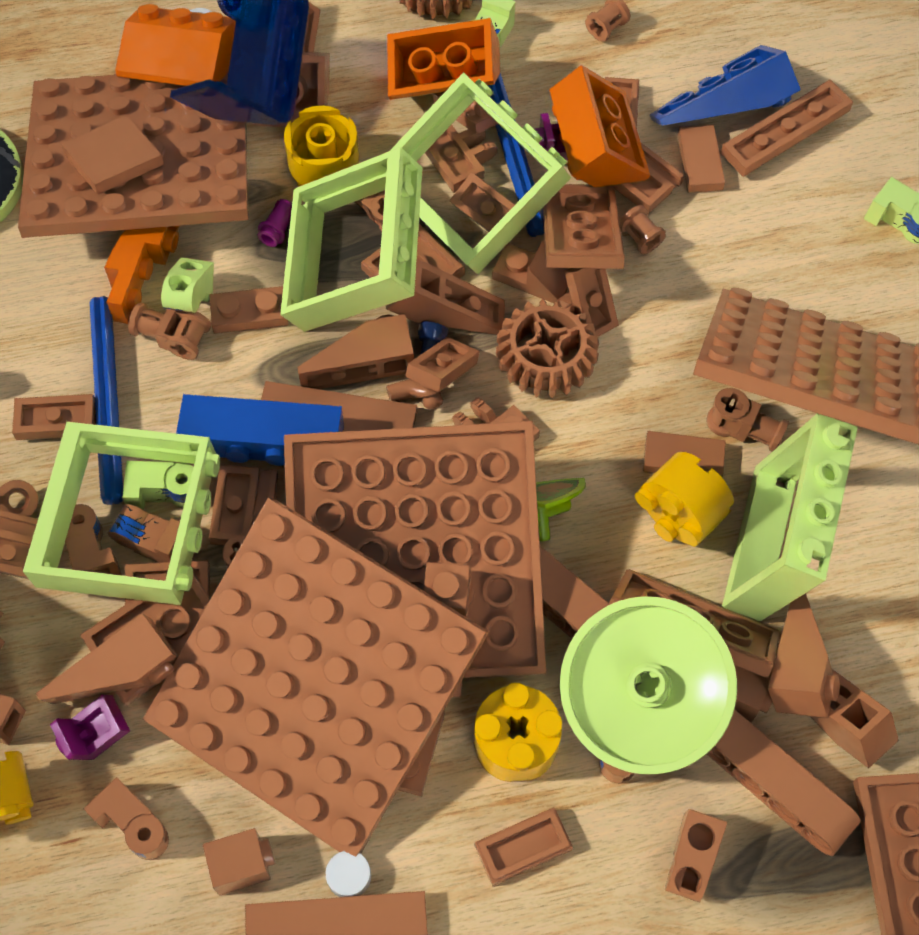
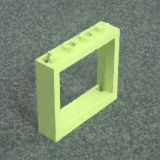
M463 72L391 150L401 147L417 162L469 105L475 101L547 170L540 180L474 248L422 197L420 198L419 217L467 266L479 274L571 177L564 169L568 162L557 150L551 147L546 151L539 144L543 138L528 123L522 128L514 120L518 115L505 101L502 100L499 104H496L490 98L494 92L483 81L478 79L474 83Z
M401 147L294 189L280 315L304 332L414 296L422 166ZM385 190L379 275L317 296L324 213Z
M817 413L755 466L723 599V608L760 622L826 581L858 427ZM777 480L785 483L784 488L776 485ZM799 480L782 557L779 559L796 482ZM812 558L820 561L818 571L807 567Z
M66 422L23 573L36 588L181 605L184 591L188 592L193 582V568L191 567L194 552H199L202 544L203 535L200 528L203 514L207 515L211 507V491L209 490L212 477H217L220 469V455L216 454L210 438ZM90 453L194 464L165 581L58 568Z

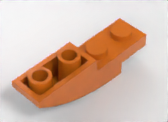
M180 226L124 230L104 267L112 287L107 304L114 322L129 323L133 308L142 300L141 288L144 280L148 281L151 278L153 263L166 265L170 252L174 253L176 251L179 241L178 229Z

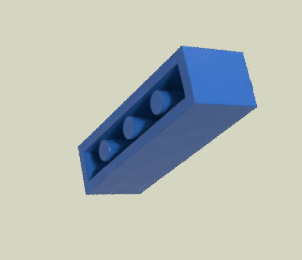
M183 394L176 434L209 437L216 454L232 462L244 463L248 460L266 461L271 465L284 466V435L343 432L344 419L342 406Z

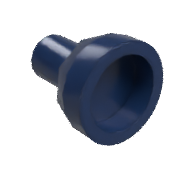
M420 322L418 336L419 340L423 342L420 355L446 338L449 331L448 328L435 322Z

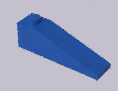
M760 45L722 66L724 74L706 77L698 82L699 90L697 92L689 91L678 95L651 113L650 117L653 122L664 126L770 106L776 108L788 103L792 99L791 95L800 91L801 88L786 51Z

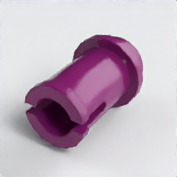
M285 199L277 200L266 221L259 223L257 236L265 245L275 247L285 240L284 233L291 220L292 203Z

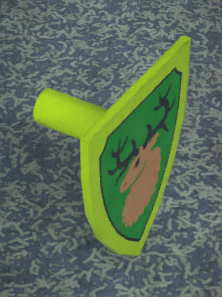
M585 478L558 479L536 483L539 541L551 539L549 517L571 509L570 499L575 498L586 488Z

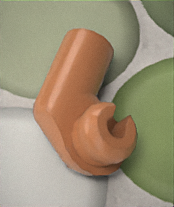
M411 379L386 386L390 401L400 402L414 397H422L423 406L427 409L436 408L443 404V397L440 392L425 389L418 382Z

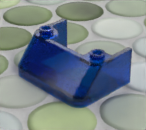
M217 0L221 11L236 21L227 85L209 79L171 90L170 98L218 120L278 125L290 121L295 112L309 11L308 0Z

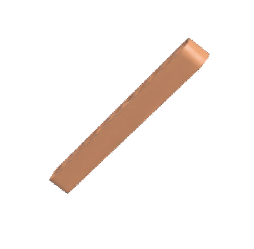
M539 545L543 615L573 639L580 627L595 613L607 607L609 603ZM734 710L726 732L707 755L815 848L826 855L834 856L860 824L861 820L858 814L738 711Z

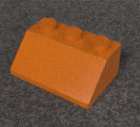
M154 4L142 5L125 21L115 69L116 76L213 90L242 57L237 18L223 16L218 12L203 14L190 12L186 8L171 10L158 8Z
M491 18L387 34L388 97L390 100L445 92L463 72L474 83L480 79L486 85H494L501 72L500 44Z
M580 65L549 89L553 102L552 111L558 120L561 132L559 137L565 147L568 158L567 167L570 174L576 180H582L596 188L645 181L651 177L627 94L624 90L583 65Z

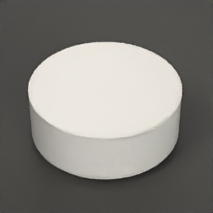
M342 851L334 855L328 862L326 880L331 891L339 897L360 896L370 885L371 870L366 858L360 853L355 857Z

